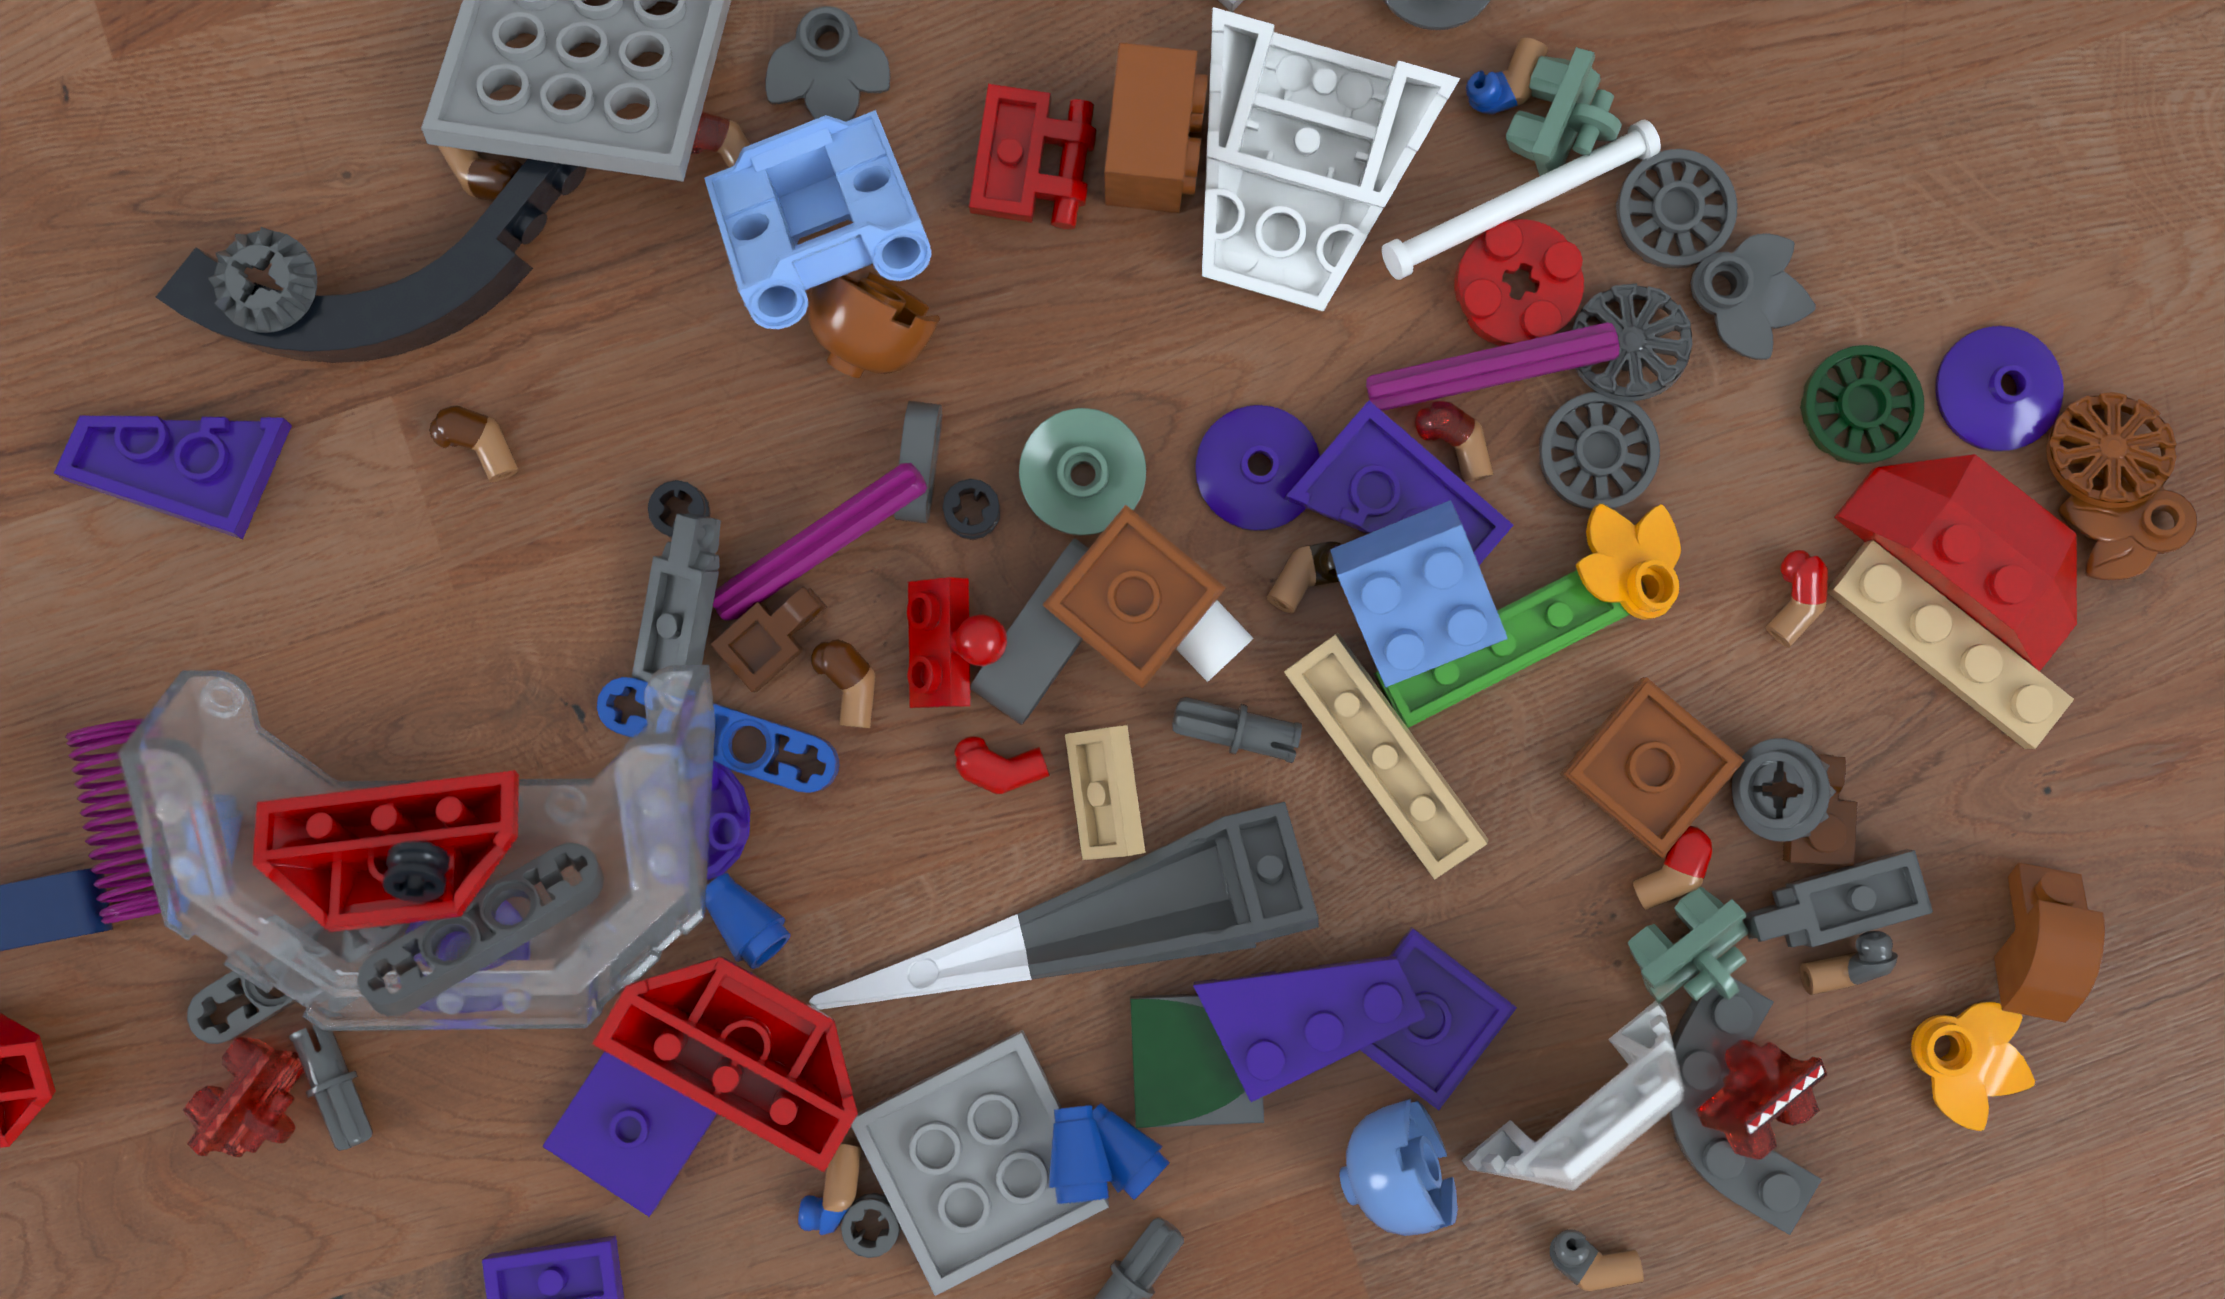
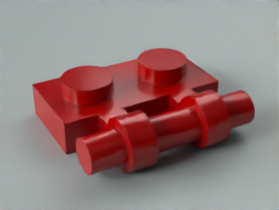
M988 84L969 202L970 213L1032 223L1036 198L1054 202L1051 225L1061 229H1075L1078 209L1086 204L1088 184L1083 182L1087 152L1093 151L1095 147L1097 130L1091 126L1095 105L1087 100L1073 99L1070 100L1067 121L1049 118L1051 93ZM1045 143L1062 147L1058 176L1040 174Z

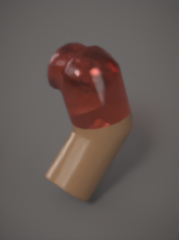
M702 111L691 154H700L704 149L720 153L726 165L730 168L734 166L742 148L749 146L750 143L741 127L735 121Z
M1435 401L1431 407L1418 411L1415 418V426L1419 436L1426 441H1434L1441 438L1455 448L1464 483L1494 475L1483 428L1478 420L1450 401Z

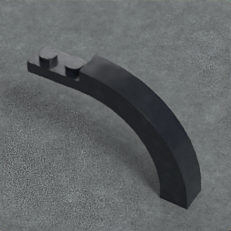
M527 159L474 226L440 258L418 272L397 282L372 290L344 295H315L307 313L295 324L280 331L260 333L244 329L234 324L214 304L217 298L214 287L208 277L215 274L218 259L198 248L192 251L157 294L156 298L180 315L239 344L276 356L300 361L344 363L370 361L401 355L431 345L460 331L489 312L519 285L533 268L517 256L515 251L521 244H529L541 233L547 222L548 217L546 213L561 194L564 196L568 195L579 186L586 174L587 167ZM254 283L255 287L251 294L254 295V293L259 288H263L268 291H270L271 288ZM272 289L280 294L282 292L281 290Z

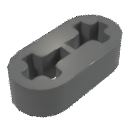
M908 402L904 419L899 465L912 463L923 476L927 490L924 494L894 513L895 520L928 523L932 506L942 426L941 404Z

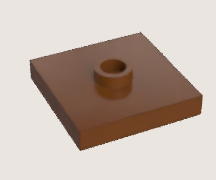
M1125 505L1043 603V606L1143 689L1226 588Z
M1643 677L1635 684L1560 775L1655 856L1663 858L1745 760L1651 680Z

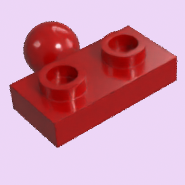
M946 577L908 581L909 668L907 677L910 708L971 706L970 664L988 666L1002 657L1007 647V634L1003 625L989 615L978 614L969 617V578Z

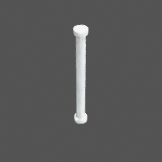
M1641 120L1629 126L1626 135L1591 151L1589 156L1583 155L1403 243L1398 239H1394L1382 246L1384 263L1390 274L1395 279L1401 280L1413 273V266L1630 160L1637 157L1644 160L1657 155L1661 149L1659 135L1649 121Z

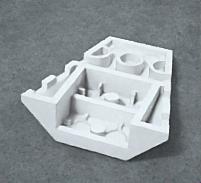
M1213 7L1202 276L1324 311L1460 78L1399 60L1395 67L1275 33L1274 24Z
M1655 1000L1608 1039L1629 1064L1622 1072L1535 1143L1509 1120L1461 1160L1465 1166L1471 1171L1528 1180L1574 1191L1682 1101L1683 1089L1666 1011L1661 1003L1658 1004Z

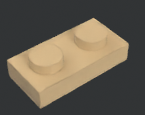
M1128 726L1065 734L1082 860L1125 857L1145 853Z

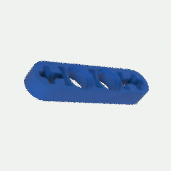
M621 677L605 685L598 696L597 711L600 720L607 728L618 734L689 757H707L728 767L730 770L791 790L806 793L823 790L833 783L839 772L840 761L837 751L827 740L692 695L679 696L637 678ZM634 688L637 690L635 700L652 708H660V696L667 697L669 701L658 716L657 735L649 731L656 720L644 716L630 715L626 724L622 722L623 711L614 707L616 697L628 696L631 689ZM690 706L698 709L703 714L706 728L703 736L698 741L686 744L678 740L674 735L672 723L678 711ZM747 726H754L759 729L766 740V751L759 760L753 763H744L739 760L732 749V741L736 732ZM780 734L790 738L783 749L785 751L795 754H807L811 746L818 748L817 759L820 762L826 763L824 773L812 774L808 782L800 779L802 769L786 762H779V774L770 772L769 767L774 763L779 754Z

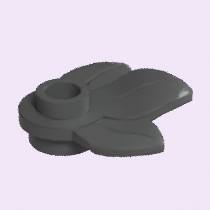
M823 6L811 10L801 19L796 30V39L782 45L773 52L768 63L765 89L771 104H783L804 98L806 106L814 119L827 115L847 122L852 120L856 114L860 102V92L882 93L889 90L890 67L885 53L880 46L859 36L855 22L845 11L836 7ZM826 32L838 34V44L832 49L820 48L818 46V39L822 34Z
M1768 233L1756 234L1748 237L1733 253L1719 252L1708 256L1698 264L1693 272L1691 292L1694 300L1700 308L1714 315L1720 340L1729 349L1743 357L1753 360H1767L1771 357L1773 351L1772 329L1792 325L1815 310V303L1803 286L1784 272L1790 262L1795 246L1794 241L1788 238ZM1714 276H1723L1730 282L1731 291L1729 295L1723 296L1715 292L1712 286Z

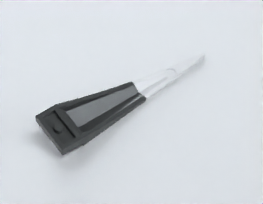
M1281 802L1224 816L1160 849L1064 894L955 941L816 994L810 999L809 1003L815 1009L821 1010L1256 948V943L1318 928L1319 919L1286 803Z

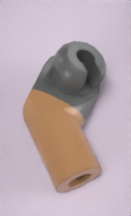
M1880 931L1866 932L1861 934L1855 942L1858 952L1802 963L1800 975L1806 992L1809 995L1850 988L1890 974L1898 958L1897 953L1892 951L1893 940L1891 937Z
M1576 1230L1560 1232L1552 1240L1549 1247L1550 1257L1555 1268L1584 1291H1596L1642 1283L1644 1280L1641 1260L1636 1250L1603 1255L1586 1240V1236Z

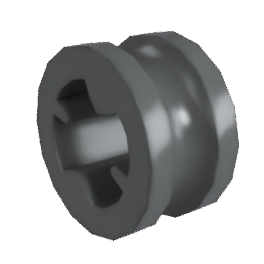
M878 1193L864 1194L854 1200L844 1215L841 1225L842 1237L848 1249L858 1256L866 1258L878 1257L888 1252L897 1241L901 1226L886 1196ZM868 1209L879 1211L881 1214L878 1221L886 1218L889 1224V1229L881 1230L875 1241L863 1238L866 1230L863 1229L858 1232L855 1227V1222L863 1220Z

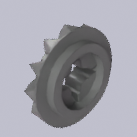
M261 227L259 231L249 234H235V241L226 250L216 252L218 264L215 274L208 277L214 287L217 298L214 304L234 324L254 332H276L295 324L311 307L317 291L316 267L306 248L288 234ZM271 263L268 274L276 280L275 284L283 288L281 294L272 289L268 291L259 288L252 295L255 284L248 279V275L244 273L245 269L248 267L264 271Z
M1775 738L1756 744L1742 756L1745 761L1733 774L1732 798L1739 817L1755 834L1772 841H1792L1811 836L1810 832L1819 823L1829 818L1826 813L1829 800L1836 793L1830 786L1827 775L1830 765L1818 758L1811 750L1812 746L1788 738ZM1784 772H1786L1788 783L1797 784L1799 788H1803V794L1787 798L1786 808L1783 807L1782 797L1772 795V792H1763L1762 789L1763 786H1772L1773 783L1781 782Z

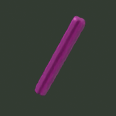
M1606 322L1370 375L1366 380L1369 401L1377 408L1385 411L1615 360L1619 357V339L1613 324Z
M912 463L900 464L725 582L715 591L713 607L718 615L725 621L739 618L757 602H763L924 494L927 490V485L920 471Z

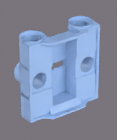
M876 110L847 122L827 115L742 148L734 166L704 177L738 291L753 320L758 325L767 329L790 327L804 316L808 307L805 290L871 264L874 265L881 276L895 281L911 279L920 274L929 264L932 255L929 241ZM846 220L853 222L797 245L800 238Z

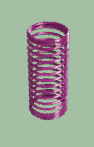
M132 719L99 724L74 730L65 736L68 739L66 742L68 746L80 747L69 754V758L74 761H84L75 765L71 771L76 775H88L77 780L74 783L75 787L79 789H92L80 794L77 800L81 803H95L83 808L80 811V815L90 818L99 817L85 823L82 828L90 832L103 831L88 837L85 842L90 846L107 845L90 852L88 857L92 860L112 859L93 866L91 871L95 874L116 873L96 880L93 885L97 888L120 887L104 892L96 899L101 903L125 901L108 906L99 912L100 916L103 917L101 922L104 924L181 909L189 905V902L186 901L188 896L185 894L177 895L184 893L186 890L184 886L123 894L180 879L184 875L181 872L119 880L177 865L181 861L179 858L111 867L174 851L178 847L176 844L107 853L124 847L174 835L175 831L166 830L103 839L116 834L167 823L172 820V817L163 816L132 822L99 825L140 813L168 808L170 804L168 802H160L130 808L95 811L127 801L165 794L167 790L162 787L128 794L91 797L127 786L162 780L164 775L159 773L126 780L87 783L127 771L156 767L162 762L156 759L124 766L83 769L119 758L157 752L159 748L152 745L114 753L80 755L110 745L154 738L156 733L153 732L155 727L152 726L154 721L151 719Z

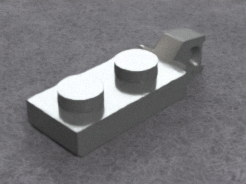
M676 514L672 541L666 543L662 556H653L632 677L654 684L659 689L679 696L697 694L719 571H717L720 567L719 555L715 553L719 548L721 520L702 514Z
M1905 849L1856 863L1854 866H1846L1786 883V887L1772 891L1776 905L1747 912L1743 921L1749 932L1747 934L1748 939L1757 938L1758 942L1785 935L1788 947L1801 945L1816 947L1931 914L1933 910L1915 850Z

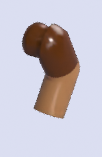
M438 146L463 190L473 198L494 201L523 165L513 159L502 163L498 160L481 159L477 151Z
M450 406L440 410L437 417L430 423V435L438 446L447 448L449 445L452 447L459 445L475 450L489 482L507 479L519 471L500 425L495 419L461 406Z
M839 639L832 640L831 642H821L812 652L811 664L817 674H826L842 691L839 725L871 728L876 681L873 668L852 644Z

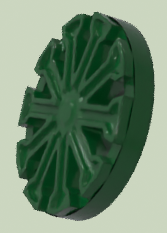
M1860 345L1842 349L1815 367L1804 384V393L1800 405L1803 423L1806 424L1807 430L1810 433L1809 436L1818 449L1828 453L1840 462L1856 465L1872 464L1893 457L1911 443L1918 433L1923 420L1924 394L1917 375L1901 357L1881 347ZM1858 357L1862 362L1859 379L1852 367V358ZM1882 362L1888 366L1887 375L1879 381L1875 379L1878 363ZM1830 368L1836 369L1842 385L1828 378L1827 371ZM1897 383H1904L1907 388V392L1902 396H1892L1889 390ZM1817 390L1836 401L1818 403L1816 401ZM1904 409L1909 413L1908 421H1901L1891 415V411ZM1819 416H1839L1825 429L1822 428L1818 420ZM1879 426L1894 434V443H1886ZM1848 427L1843 448L1834 442V438ZM1863 432L1870 445V453H1862L1860 450Z

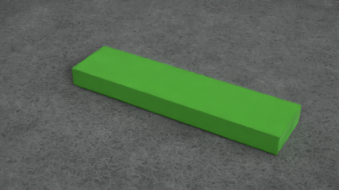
M1575 570L1497 610L1508 639L1388 687H1385L1379 671L1373 673L1388 702L1407 728L1630 614L1622 607L1621 603L1603 602L1593 596L1583 585L1578 571Z

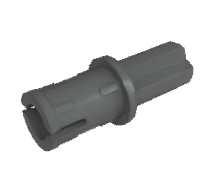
M1183 697L1180 698L1176 705L1172 727L1176 734L1229 746V753L1236 754L1238 749L1293 763L1296 757L1294 747H1299L1302 723H1292L1247 712L1248 706L1245 704H1240L1238 709Z
M328 1019L312 1025L321 1048L320 1052L315 1051L306 1028L288 1037L290 1042L294 1044L311 1089L305 1092L307 1098L315 1097L333 1145L338 1151L367 1141L372 1137L373 1130L353 1083V1079L357 1078L358 1074L356 1071L349 1072L331 1028L332 1023Z
M1160 1217L1155 1218L1123 1261L1115 1260L1111 1264L1110 1268L1113 1274L1094 1299H1151L1155 1293L1152 1285L1184 1244V1237L1180 1231L1167 1220Z

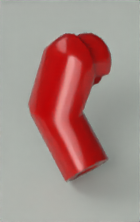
M970 736L962 739L954 750L957 760L955 767L964 780L994 794H1003L1050 776L1040 747L1006 759L989 750L983 738Z

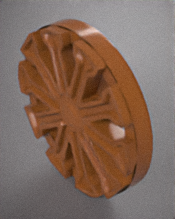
M2116 392L2101 393L2091 397L2088 395L2070 404L2052 426L2046 444L2048 464L2054 477L2063 488L2084 502L2106 508L2133 506L2156 494L2173 472L2177 457L2173 429L2159 417L2161 413L2141 399L2136 401L2127 398L2125 394ZM2094 409L2104 410V423L2094 412ZM2121 411L2132 415L2123 427H2121ZM2072 418L2078 419L2085 429L2072 425L2070 420ZM2143 424L2152 431L2150 433L2134 435ZM2065 440L2081 447L2066 449L2060 446V442ZM2158 447L2160 448L2161 456L2145 450ZM2082 463L2085 467L2083 472L2072 474L2068 465ZM2140 467L2154 472L2156 477L2154 479L2148 478ZM2122 476L2132 486L2133 492L2127 493L2121 487ZM2095 477L2104 479V489L2102 491L2092 489V480Z

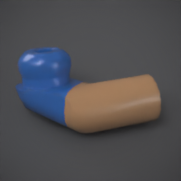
M1520 38L1507 70L1496 73L1490 72L1486 76L1482 70L1474 73L1466 85V94L1472 108L1484 114H1495L1524 104L1532 93L1529 88L1532 73L1539 57H1546L1548 47L1532 38Z
M840 1144L827 1167L823 1198L807 1195L801 1200L798 1225L802 1230H819L820 1235H826L837 1230L856 1197L861 1147Z

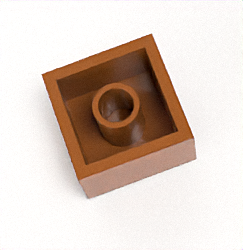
M1119 42L1105 163V205L1180 213L1182 194H1195L1201 138L1188 137L1189 132L1201 133L1208 80L1207 74L1195 73L1198 51Z

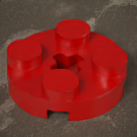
M1507 220L1483 232L1468 246L1459 261L1455 273L1454 291L1457 303L1460 301L1462 311L1468 318L1466 322L1478 336L1497 346L1558 333L1574 317L1582 300L1584 276L1581 269L1583 262L1581 252L1576 245L1568 242L1556 229L1534 220ZM1518 269L1527 271L1529 273V280L1535 283V292L1526 291L1520 300L1510 297L1511 286L1502 281L1504 273L1515 274Z

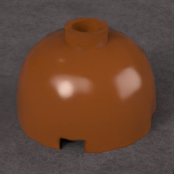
M872 272L869 273L867 278H860V280L845 274L812 288L808 300V322L816 340L825 349L830 351L827 362L838 371L854 378H861L864 370L877 374H888L902 370L920 355L930 341L940 321L938 315L925 316L930 307L922 300Z

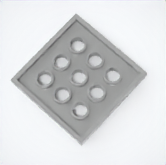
M463 0L421 127L425 139L431 145L684 182L731 0H611L601 6L587 5L583 3L585 0ZM660 1H667L677 5L674 10L664 15H652L646 12V9L653 7ZM527 33L536 36L534 42L526 47L511 48L506 46L507 42L515 39L519 34ZM581 43H594L600 46L594 54L587 57H574L568 54L569 51L577 48ZM643 52H656L663 56L659 62L647 67H640L631 63L633 59L638 58ZM503 85H515L521 88L516 96L508 100L499 101L489 98L491 93L498 91ZM567 94H577L585 98L579 106L570 110H560L553 107L554 102L561 100ZM631 103H639L648 107L646 113L636 119H623L616 116L618 111Z

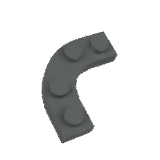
M1733 978L1739 988V992L1735 996L1727 1000L1712 988L1697 1001L1692 999L1672 1036L1683 1089L1682 1101L1669 1112L1676 1135L1674 1138L1689 1164L1714 1189L1734 1203L1791 1235L1822 1179L1768 1148L1753 1134L1751 1135L1736 1108L1734 1080L1740 1062L1774 1002Z

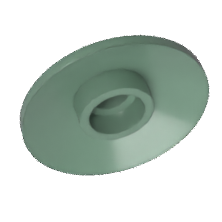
M1069 409L1046 419L1028 438L1020 458V485L1029 507L1044 523L1067 534L1094 535L1102 533L1125 505L1132 510L1136 508L1145 487V457L1134 433L1118 418L1096 409ZM1079 464L1090 465L1096 473L1093 482L1087 486H1079L1071 479L1072 470Z

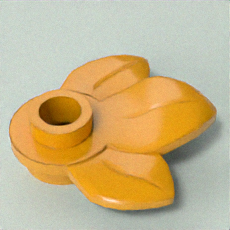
M1604 504L1596 505L1591 511L1586 527L1588 546L1593 554L1582 558L1576 563V569L1583 585L1593 596L1603 602L1621 603L1622 607L1630 615L1638 619L1649 620L1664 615L1675 602L1679 593V580L1673 568L1680 557L1681 547L1671 515L1665 506L1660 504L1649 510L1636 525H1633L1628 519ZM1641 581L1646 587V595L1642 590Z
M1980 1002L1973 1004L1957 1017L1949 1015L1932 1016L1924 1020L1915 1030L1911 1042L1913 1059L1924 1073L1931 1076L1934 1102L1940 1111L1953 1122L1968 1129L1983 1131L1988 1120V1096L2010 1095L2030 1089L2035 1085L2034 1076L2024 1057L2014 1046L2008 1043L2021 1024L2022 1014L2002 1011L2001 1004L1996 1002ZM1946 1035L1951 1043L1950 1050L1947 1055L1938 1058L1934 1052L1935 1042L1939 1037Z

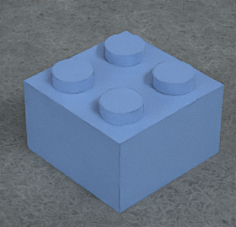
M1451 500L1330 549L1337 576L1385 687L1508 639Z

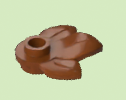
M2140 467L2148 478L2154 479L2156 477L2154 472ZM2122 476L2121 487L2127 493L2133 492L2132 486ZM2102 479L2103 485L2093 486L2092 489L2102 491L2104 489V479ZM2163 486L2149 499L2129 507H2100L2084 502L2072 495L2058 510L2060 516L2074 529L2088 538L2097 541L2087 560L2085 574L2088 577L2099 580H2123L2143 574L2152 564L2157 554H2166L2179 550L2190 541L2197 528V515L2192 504L2182 495L2165 490ZM2155 511L2169 513L2174 519V527L2168 530L2157 528L2151 521V513Z

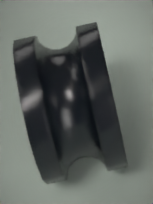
M976 479L962 480L950 487L946 493L943 502L945 520L952 532L959 537L970 540L984 538L995 529L999 522L1001 510L997 494L985 482ZM974 493L976 502L983 496L990 504L982 510L983 521L979 524L970 525L968 517H965L963 522H960L954 516V513L962 509L960 498L966 494Z
M679 480L665 482L655 489L649 499L648 514L650 521L655 529L670 538L673 536L675 520L673 527L668 525L666 519L670 516L671 510L666 503L674 495L682 501L685 499V494L690 495L693 501L687 508L689 513L710 517L709 501L703 492L688 482Z
M411 841L394 845L388 851L386 865L389 869L384 873L383 887L387 893L404 901L426 902L437 899L445 893L447 879L444 874L448 871L450 857L439 846L427 842Z

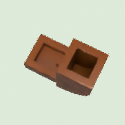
M2018 862L2008 876L2016 929L1994 956L2002 1011L2066 1023L2088 997L2098 976L2105 940L2103 912L2088 909L2082 874Z

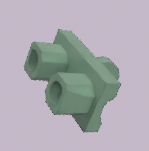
M1576 47L1571 61L1561 58L1539 57L1531 76L1529 88L1532 91V97L1552 102L1549 112L1545 118L1519 110L1514 115L1506 133L1509 149L1527 159L1535 161L1540 176L1564 165L1571 148L1578 154L1589 156L1596 140L1612 142L1617 139L1621 130L1622 123L1620 120L1608 112L1614 100V95L1605 90H1597L1601 78L1592 69V64L1596 58L1595 53Z
M1700 886L1695 891L1684 896L1674 907L1676 915L1691 930L1676 944L1673 945L1655 924L1646 926L1628 942L1630 952L1641 970L1646 990L1658 1004L1681 986L1684 987L1695 1001L1712 988L1727 1000H1730L1739 992V988L1730 974L1747 962L1744 955L1733 946L1749 934L1743 922L1746 913L1733 899L1724 905L1719 899Z

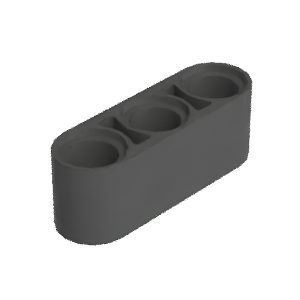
M1076 538L1063 551L1006 632L1007 647L1002 657L991 665L983 666L970 686L971 691L1021 726L1028 719L1083 641L1078 634L1043 606V603L1089 549V547Z

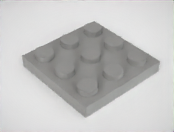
M1023 1030L859 1112L851 1125L935 1296L1109 1208L1108 1199L1057 1204L1055 1188H1048L1053 1123H1055L1054 1110L1062 1109Z

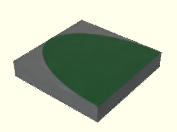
M1198 994L1130 996L1136 1128L1264 1123L1263 1097L1250 1102Z

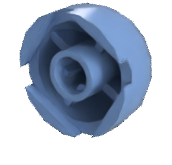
M1411 1099L1383 1107L1365 1116L1353 1129L1346 1149L1347 1166L1340 1169V1182L1347 1201L1353 1206L1359 1204L1366 1217L1385 1231L1403 1236L1429 1233L1453 1225L1456 1222L1458 1207L1454 1178L1450 1177L1442 1180L1437 1157H1446L1447 1153L1439 1132L1425 1107L1419 1101L1411 1103Z

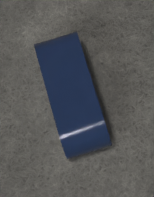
M92 868L0 885V951L113 930V924L102 923L103 917L99 914L102 909L109 906V902L101 903L96 899L100 894L107 892V888H97L93 885L96 880L105 877L104 874H95L91 871Z

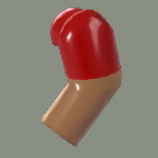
M1804 550L1792 551L1783 560L1780 571L1784 580L1792 583L1791 600L1765 626L1767 632L1777 642L1788 648L1819 618L1827 605L1828 568L1819 556L1811 557Z
M1689 826L1667 852L1662 869L1633 881L1636 894L1645 910L1695 891L1702 885L1713 849L1711 839L1703 830L1698 827Z

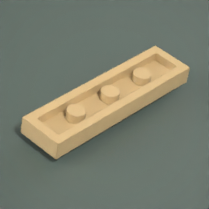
M1874 540L1863 543L1827 589L1828 594L2024 749H2036L2074 700V698Z
M1336 633L1284 671L1434 880L1488 844L1489 839L1339 633Z

